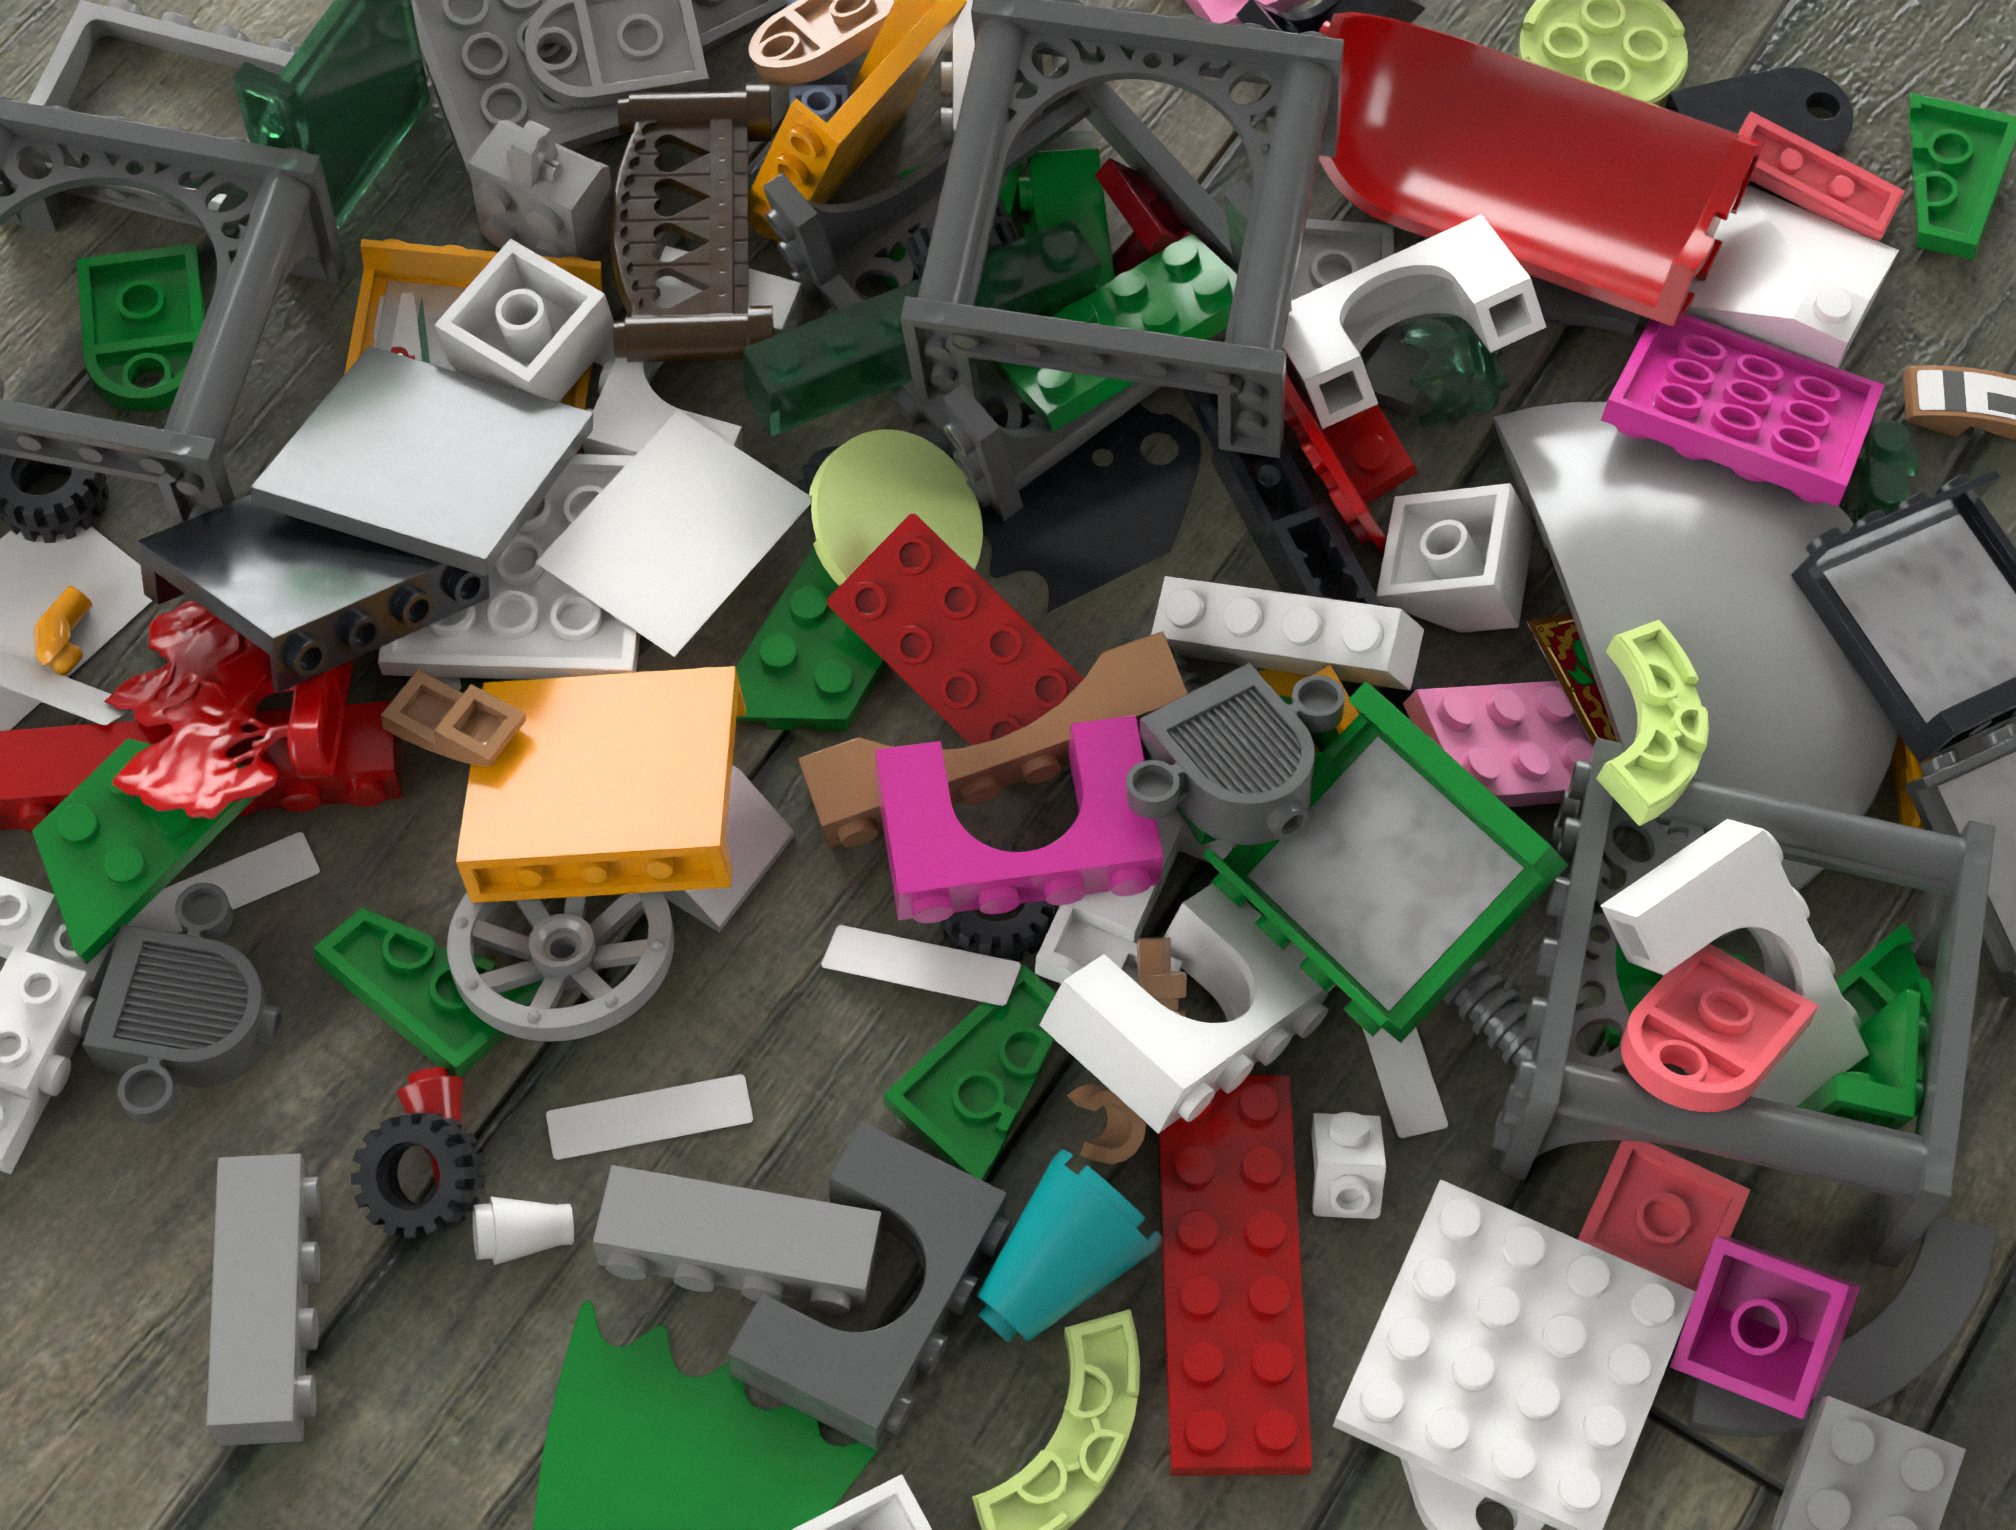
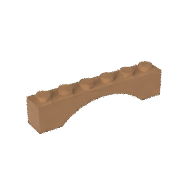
M1161 631L1102 652L1086 678L1059 705L1032 724L997 740L965 748L943 749L952 805L961 802L968 805L980 804L997 796L1001 788L1024 780L1031 784L1040 783L1056 776L1061 771V767L1070 765L1068 746L1072 723L1136 715L1140 735V718L1188 694L1164 632ZM857 737L798 758L830 848L841 844L844 847L860 846L872 841L878 836V831L884 830L875 778V750L891 748L892 746Z

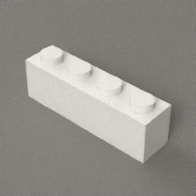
M1165 576L1151 635L1163 631L1168 645L1175 651L1177 656L1243 666L1250 663L1256 668L1310 676L1331 665L1339 680L1357 683L1367 681L1370 685L1411 690L1424 629L1399 608Z

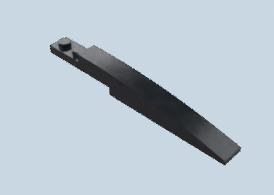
M1182 389L1213 447L1211 462L1282 592L1320 598L1331 597L1334 600L1382 606L1326 502L1320 505L1317 504L1284 440L1280 458L1219 449L1218 394ZM1416 668L1411 690L1371 685L1408 719L1410 718L1403 703L1416 689H1426ZM1340 680L1349 697L1363 684Z

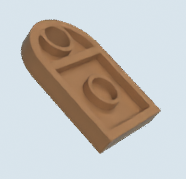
M797 0L774 14L757 29L749 44V55L760 78L765 82H770L772 85L795 86L815 81L834 72L871 49L895 0Z

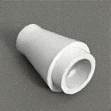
M490 1196L488 1204L473 1205V1241L477 1260L493 1259L494 1265L553 1247L573 1245L574 1223L571 1204L555 1205Z

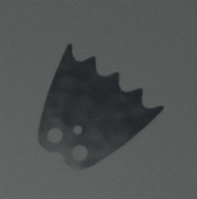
M1138 403L1022 488L1019 493L1024 508L1006 521H1003L991 505L985 509L980 508L983 536L987 537L992 547L990 575L994 578H1000L1019 571L1039 573L1048 585L1049 600L1047 612L1050 613L1170 553L1186 512L1199 470L1201 445L1197 433L1173 415L1152 413L1144 408L1141 403ZM1028 405L1021 409L1024 419L1023 428L1031 423L1028 415L1036 414ZM1008 410L992 417L997 425L1006 427ZM1153 433H1165L1177 442L1179 447L1178 455L1168 464H1152L1141 454L1140 445L1143 439ZM1098 449L1110 450L1113 454V461L1108 466L1096 465L1092 460L1093 453Z

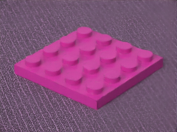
M1685 314L1675 327L1650 319L1608 398L1601 421L1615 425L1617 430L1626 436L1637 439L1650 438L1670 445L1686 458L1693 460L1708 459L1730 467L1737 475L1746 480L1754 482L1768 481L1790 489L1798 498L1815 504L1828 503L1839 507L1884 384Z

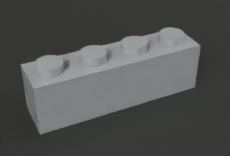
M301 1153L218 1158L206 1426L219 1446L304 1441V1418H314L316 1415V1381L314 1375H306V1350H316L319 1337L317 1310L315 1307L308 1308V1284L318 1283L320 1279V1250L317 1241L310 1242V1218L321 1217L322 1187L319 1176H310Z
M611 1165L593 1238V1246L598 1265L606 1266V1270L609 1273L620 1278L642 1280L646 1278L647 1274L674 1278L675 1284L692 1291L709 1292L714 1289V1286L741 1290V1294L744 1297L756 1302L763 1293L778 1302L782 1301V1297L809 1302V1306L818 1312L842 1316L849 1314L850 1309L863 1312L867 1310L882 1236L881 1212Z

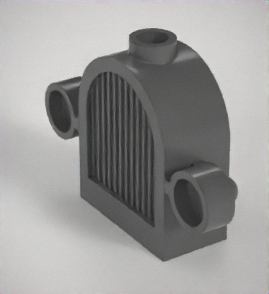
M1248 663L1140 718V740L1145 761L1133 766L1127 774L1126 802L1128 807L1141 817L1157 819L1169 815L1179 806L1200 830L1216 839L1233 844H1261L1276 839L1285 840L1293 837L1302 830L1309 819L1308 810L1312 797L1315 748L1311 734L1314 732L1330 731L1340 724L1343 718L1345 700L1342 686L1327 676H1308L1296 683L1292 690L1291 704H1286L1257 670Z
M212 883L191 885L179 895L175 905V913L185 934L121 924L83 1042V1047L96 1071L123 1075L118 1085V1098L127 1115L138 1123L154 1124L164 1120L173 1112L178 1100V1092L175 1085L195 1088L212 1087L239 1077L256 1063L267 1045L275 1046L278 1043L282 1032L283 1008L269 1004L252 963L236 948L216 940L223 936L230 928L233 921V910L226 893L219 886Z

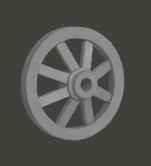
M664 892L623 894L591 924L585 921L589 896L566 897L564 914L552 916L549 915L540 899L514 900L533 929L529 936L485 922L490 913L502 901L471 903L468 893H466L455 910L450 923L447 938V956L454 983L465 1004L475 1015L493 1028L515 1037L534 1041L550 1042L579 1039L602 1032L621 1023L639 1010L654 995L668 972L674 952V927L671 911ZM640 909L644 911L649 924L647 939L602 945ZM475 944L527 961L478 974L474 964ZM637 964L632 972L613 989L594 972L595 969ZM543 981L530 1007L514 1003L498 994ZM577 987L591 1000L571 1007L556 1008L564 990Z

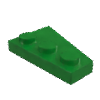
M1910 92L1908 121L1916 247L1975 260L2016 146V116Z
M361 907L313 947L315 963L439 1067L447 1068L450 1076L462 1077L509 1035L482 1021L465 1004L454 983L447 949L435 945L433 936ZM474 954V964L478 974L497 970L496 962ZM543 981L498 994L514 1003L530 1007Z
M1022 964L1006 1005L980 1003L884 1094V1106L947 1164L985 1182L1057 1042L1040 1026L1056 992Z

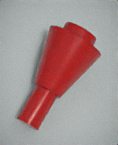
M435 1067L414 1072L407 1077L409 1085L397 1091L406 1114L437 1113L443 1114L445 1119H455L461 1123L463 1078L449 1076L447 1068ZM423 1147L426 1154H430L436 1189H438L440 1171L437 1160L430 1150Z

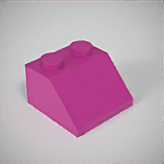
M1715 1236L1670 1368L1804 1420L1839 1350L1861 1286L1737 1239Z

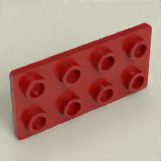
M1286 370L1284 419L1289 427L1293 429L1301 443L1302 450L1328 488L1331 499L1347 525L1349 524L1360 544L1363 546L1372 540L1384 557L1387 538L1367 504L1419 473L1378 404L1322 429Z
M909 514L827 599L828 606L971 746L997 740L1032 724L1059 705L1084 680L1028 621L916 514Z

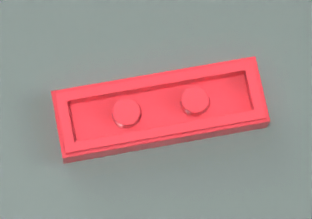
M1750 111L1738 134L1764 142L1750 181L1814 214L1876 241L1882 239L1905 190Z

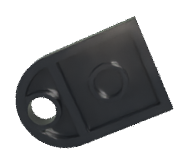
M1778 67L1671 91L1665 105L1668 110L1735 133L1739 132L1746 117L1752 111L1837 156L1843 151L1853 126L1852 106L1844 91L1825 75L1801 67ZM1813 106L1825 108L1833 115V118H1816L1808 112L1807 108Z

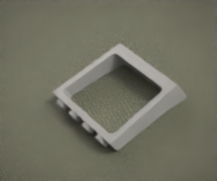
M80 0L48 65L27 102L47 107L58 105L67 108L96 42L104 36H112L284 80L247 139L249 143L283 149L301 117L294 91L317 61L316 59L302 56L303 53L297 46L284 40L271 39L268 47L249 43V38L244 33L229 26H217L214 34L198 30L190 19L174 12H164L161 20L142 16V10L126 0H110L108 7ZM45 162L50 174L52 163ZM93 185L62 191L203 228L181 206L147 190L120 185ZM218 194L209 202L207 208L214 212H226L241 205L246 198ZM237 228L227 229L224 234L233 236Z

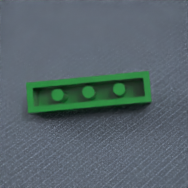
M1098 148L1039 151L1028 158L1027 176L1017 177L1019 212L1029 211L1031 221L1030 224H1023L1024 259H1035L1036 272H1028L1030 308L1040 307L1041 316L1051 317L1062 311L1069 304L1077 302L1115 279L1104 189L1094 176L1101 168Z

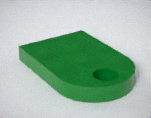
M197 244L76 259L83 357L94 388L109 403L129 411L149 412L171 407L206 316L201 258ZM155 371L164 375L158 384L149 388H140L133 385L136 378L145 372Z

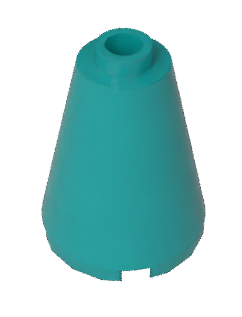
M1061 1149L1051 1160L977 1294V1297L986 1305L978 1316L1007 1343L1016 1334L1026 1342L1031 1341L1147 1258L1164 1242L1157 1230L1151 1233L1147 1239L1137 1230L1138 1226L1145 1220V1217L1089 1166L1086 1165L1078 1175L1065 1165L1073 1157V1154L1064 1149Z

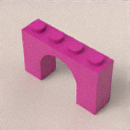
M1136 715L1071 724L1068 756L1079 809L1078 817L1071 828L1057 841L1046 847L1028 852H1008L989 847L971 836L960 824L951 803L941 741L876 749L875 778L898 920L914 918L915 921L920 923H935L948 919L956 912L980 909L981 912L986 914H1001L1017 908L1021 903L1046 900L1047 903L1052 905H1066L1081 900L1087 894L1112 891L1117 896H1132L1148 890L1152 885H1159L1164 856L1157 820L1135 814L1126 802L1127 774L1133 766L1145 761Z

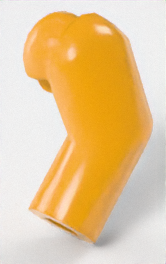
M68 586L40 617L34 628L36 659L42 666L48 664L59 675H67L83 657L81 648L72 644L69 640L73 628L93 606L90 599L75 587Z

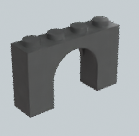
M861 1121L829 1176L830 1203L881 1212V1228L901 1239L912 1250L921 1265L925 1280L918 1298L905 1314L884 1327L865 1332H847L828 1327L762 1293L730 1347L728 1361L731 1376L877 1450L887 1431L898 1435L905 1425L916 1399L915 1396L909 1394L912 1385L920 1371L931 1375L936 1368L948 1342V1337L942 1335L941 1332L952 1312L963 1316L967 1311L980 1283V1279L973 1276L984 1254L991 1258L996 1257L1008 1235L1012 1222L1005 1218L1006 1192Z

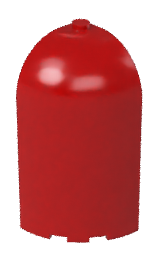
M1359 12L1333 14L1331 22L1325 21L1319 33L1325 34L1329 38L1343 39L1344 55L1340 131L1336 157L1319 155L1318 158L1336 188L1357 208L1378 220L1426 238L1433 237L1482 214L1528 275L1675 327L1681 321L1695 297V293L1689 291L1693 278L1706 280L1722 247V241L1713 238L1721 219L1727 221L1730 213L1737 214L1757 165L1764 142L1472 41L1412 23Z

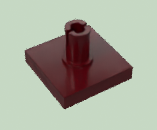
M1109 158L1094 175L1133 230L1112 254L1114 275L1116 277L1163 251L1170 244L1178 242L1191 234L1162 203V200L1144 183L1143 178L1136 170Z

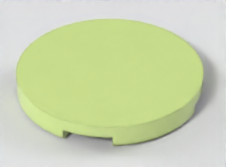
M1536 0L1526 14L1518 42V58L1660 107L1666 105L1669 92L1679 90L1688 66V50L1684 38L1685 28L1676 13L1663 0Z
M881 429L862 433L850 439L824 460L814 476L808 497L812 499V523L817 540L813 543V546L822 565L832 579L840 586L909 514H916L958 556L963 558L975 570L982 548L983 526L977 498L966 483L968 479L958 465L943 450L915 434L899 430Z

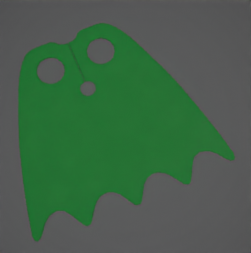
M586 1300L580 1307L548 1425L541 1461L533 1530H792L832 1510L878 1449L875 1450L859 1441L844 1446L828 1444L820 1435L817 1419L787 1404L769 1410L755 1407L746 1396L744 1382L730 1375L729 1361L711 1373L700 1377H689L683 1374L673 1362L668 1331L663 1325L656 1326L625 1347L612 1346L602 1338L597 1326L593 1303Z

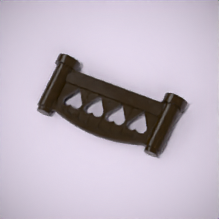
M770 82L746 83V90L630 93L629 97L618 98L619 132L631 133L618 167L610 206L609 237L611 258L619 293L628 315L625 317V321L613 322L615 358H627L628 363L749 359L750 367H774L773 305L749 306L748 142H772ZM664 143H674L702 156L672 172H662L656 168L662 161V155L656 149ZM663 187H675L703 200L673 216L664 217L655 212L662 205L661 198L656 192ZM663 231H673L702 245L670 262H662L655 258V255L661 250V244L655 237ZM664 276L674 277L702 290V292L670 308H662L654 303L661 295L660 289L654 283Z

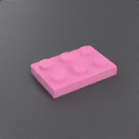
M1558 681L1416 689L1403 703L1410 720L1507 807L1561 803L1565 789L1569 790L1576 760L1588 761L1593 749V745Z

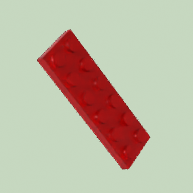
M1248 1075L1232 1092L1227 1094L1221 1088L1216 1091L1208 1106L1192 1121L1187 1122L1180 1117L1163 1131L1157 1133L1161 1236L1164 1241L1161 1244L1170 1476L1309 1475L1312 1469L1290 1075Z

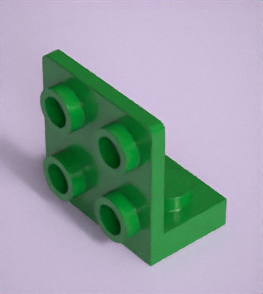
M1905 989L1865 1022L1858 1031L1869 1055L1851 1067L1850 1072L1836 1074L1797 1107L1899 1130L1914 1119L1920 1110L1923 1100V1083L1920 1079H1916L1917 1058L1924 1044L1927 1028L1925 1018L1920 1016V992Z

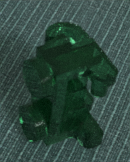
M1887 420L1880 422L1877 426L1871 425L1866 433L1860 452H1864L1863 457L1856 460L1851 476H1859L1858 510H1848V498L1844 496L1839 504V507L1846 513L1853 524L1879 509H1882L1885 515L1891 514L1898 505L1907 499L1909 494L1907 475L1919 473V449L1908 446L1910 441L1909 431L1903 424L1897 421Z

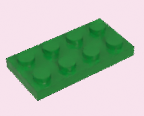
M1191 233L1180 241L1170 244L1163 251L1131 270L1118 275L1114 280L1084 298L1069 304L1062 311L1051 317L1208 340L1228 326L1237 274L1200 239ZM992 361L996 372L1053 432L1136 383Z

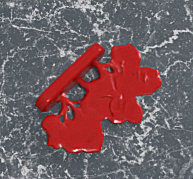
M187 601L176 607L172 612L160 614L149 625L148 649L157 651L169 663L160 669L131 677L103 701L123 711L134 710L133 718L145 726L155 727L169 724L173 727L171 735L137 753L114 777L112 784L128 795L140 796L143 804L151 806L157 811L184 809L191 818L206 817L214 819L229 803L244 798L259 797L275 785L278 777L273 764L264 762L260 757L272 744L287 737L291 765L299 778L312 780L333 776L354 659L282 691H295L289 722L269 726L261 722L255 714L257 705L262 699L270 694L278 693L272 687L269 654L199 603ZM251 724L256 725L258 730L244 733L241 728ZM260 735L264 737L261 740L252 742V747L256 748L234 758L226 756L228 749L244 739ZM254 757L252 764L244 768H236V764L247 758Z

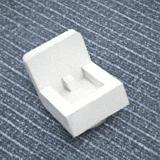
M1341 1112L1338 1114L1313 1113L1311 1131L1315 1171L1312 1198L1313 1214L1320 1217L1378 1218L1381 1212L1386 1171L1380 1116L1360 1115L1354 1112Z

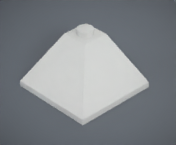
M1748 185L1737 214L1730 213L1727 221L1721 219L1713 238L1722 241V247L1706 280L1693 278L1689 291L1695 293V297L1686 314L1839 368L1899 250Z

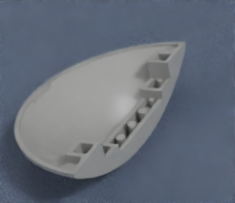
M1569 402L1531 407L1494 416L1493 422L1525 511L1530 520H1535L1544 548L1549 550L1617 742L1623 743L1621 754L1634 743L1637 732V711L1629 685L1616 664L1607 655L1606 650L1614 636L1660 620L1677 640L1697 673L1699 680L1695 687L1701 701V706L1706 707L1708 711L1709 732L1707 747L1702 754L1698 769L1693 778L1865 816L1872 806L1887 774L1899 733L1791 576L1810 556L1806 551V547L1815 538L1836 527L1839 528L1842 534L1850 530L1854 524L1840 507L1828 503L1815 504L1798 498L1792 490L1768 481L1754 482L1746 480L1737 475L1732 468L1711 460L1686 458L1680 455L1674 447L1650 438L1637 439L1626 436L1618 431L1615 425L1601 421L1607 402ZM1660 824L1665 831L1668 843L1678 845L1686 840L1687 835L1685 833L1667 834L1669 826ZM1643 836L1646 849L1651 859V846L1649 845L1647 839ZM1783 859L1781 862L1791 887L1798 892L1825 869ZM1735 929V930H1732V931H1730V932H1727V933L1723 934L1722 936L1718 937V938L1715 939V940H1718V939H1720V938H1723V937H1725V936H1727V935H1729V934H1731V933H1733V932H1735V931H1737V930H1739V929Z

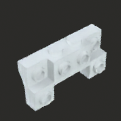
M1177 808L1169 815L1157 818L1164 856L1159 885H1152L1148 890L1132 896H1117L1112 891L1087 894L1077 902L1060 905L1037 954L1035 974L1062 984L1063 980L1105 954L1137 983V939H1140L1178 852L1181 851L1209 862L1203 856L1209 848L1224 859L1237 844L1216 840L1200 846ZM1171 957V971L1181 972L1182 961Z
M0 876V956L7 959L0 972V1171L11 1174L51 1095L57 1096L66 1085L71 1070L70 1058L80 1038H85L118 934L88 964H85L73 948L55 895Z

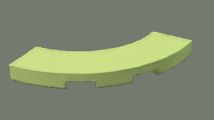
M1660 620L1614 636L1606 650L1607 655L1623 674L1632 692L1637 711V732L1634 743L1618 757L1606 762L1596 779L1639 826L1658 817L1670 808L1684 793L1698 769L1702 754L1707 747L1709 732L1708 711L1706 707L1701 706V701L1695 687L1699 680L1697 673L1677 640Z
M1130 1309L1065 1327L1064 1339L1069 1358L1070 1382L1063 1416L1046 1448L1041 1450L1034 1460L1022 1471L1003 1484L972 1497L971 1504L979 1530H1067L1085 1514L1103 1492L1116 1471L1127 1446L1135 1419L1140 1388L1138 1340Z

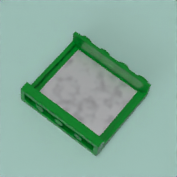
M1365 681L1348 699L1360 714L1314 762L1312 797L1308 810L1309 819L1302 830L1285 840L1276 839L1252 845L1237 844L1224 859L1219 857L1210 848L1203 856L1220 872L1212 880V883L1239 908L1249 900L1263 913L1255 924L1283 950L1293 942L1307 956L1299 967L1327 993L1338 985L1352 999L1344 1010L1373 1037L1381 1029H1384L1401 1043L1566 869L1568 864L1549 843L1373 686Z

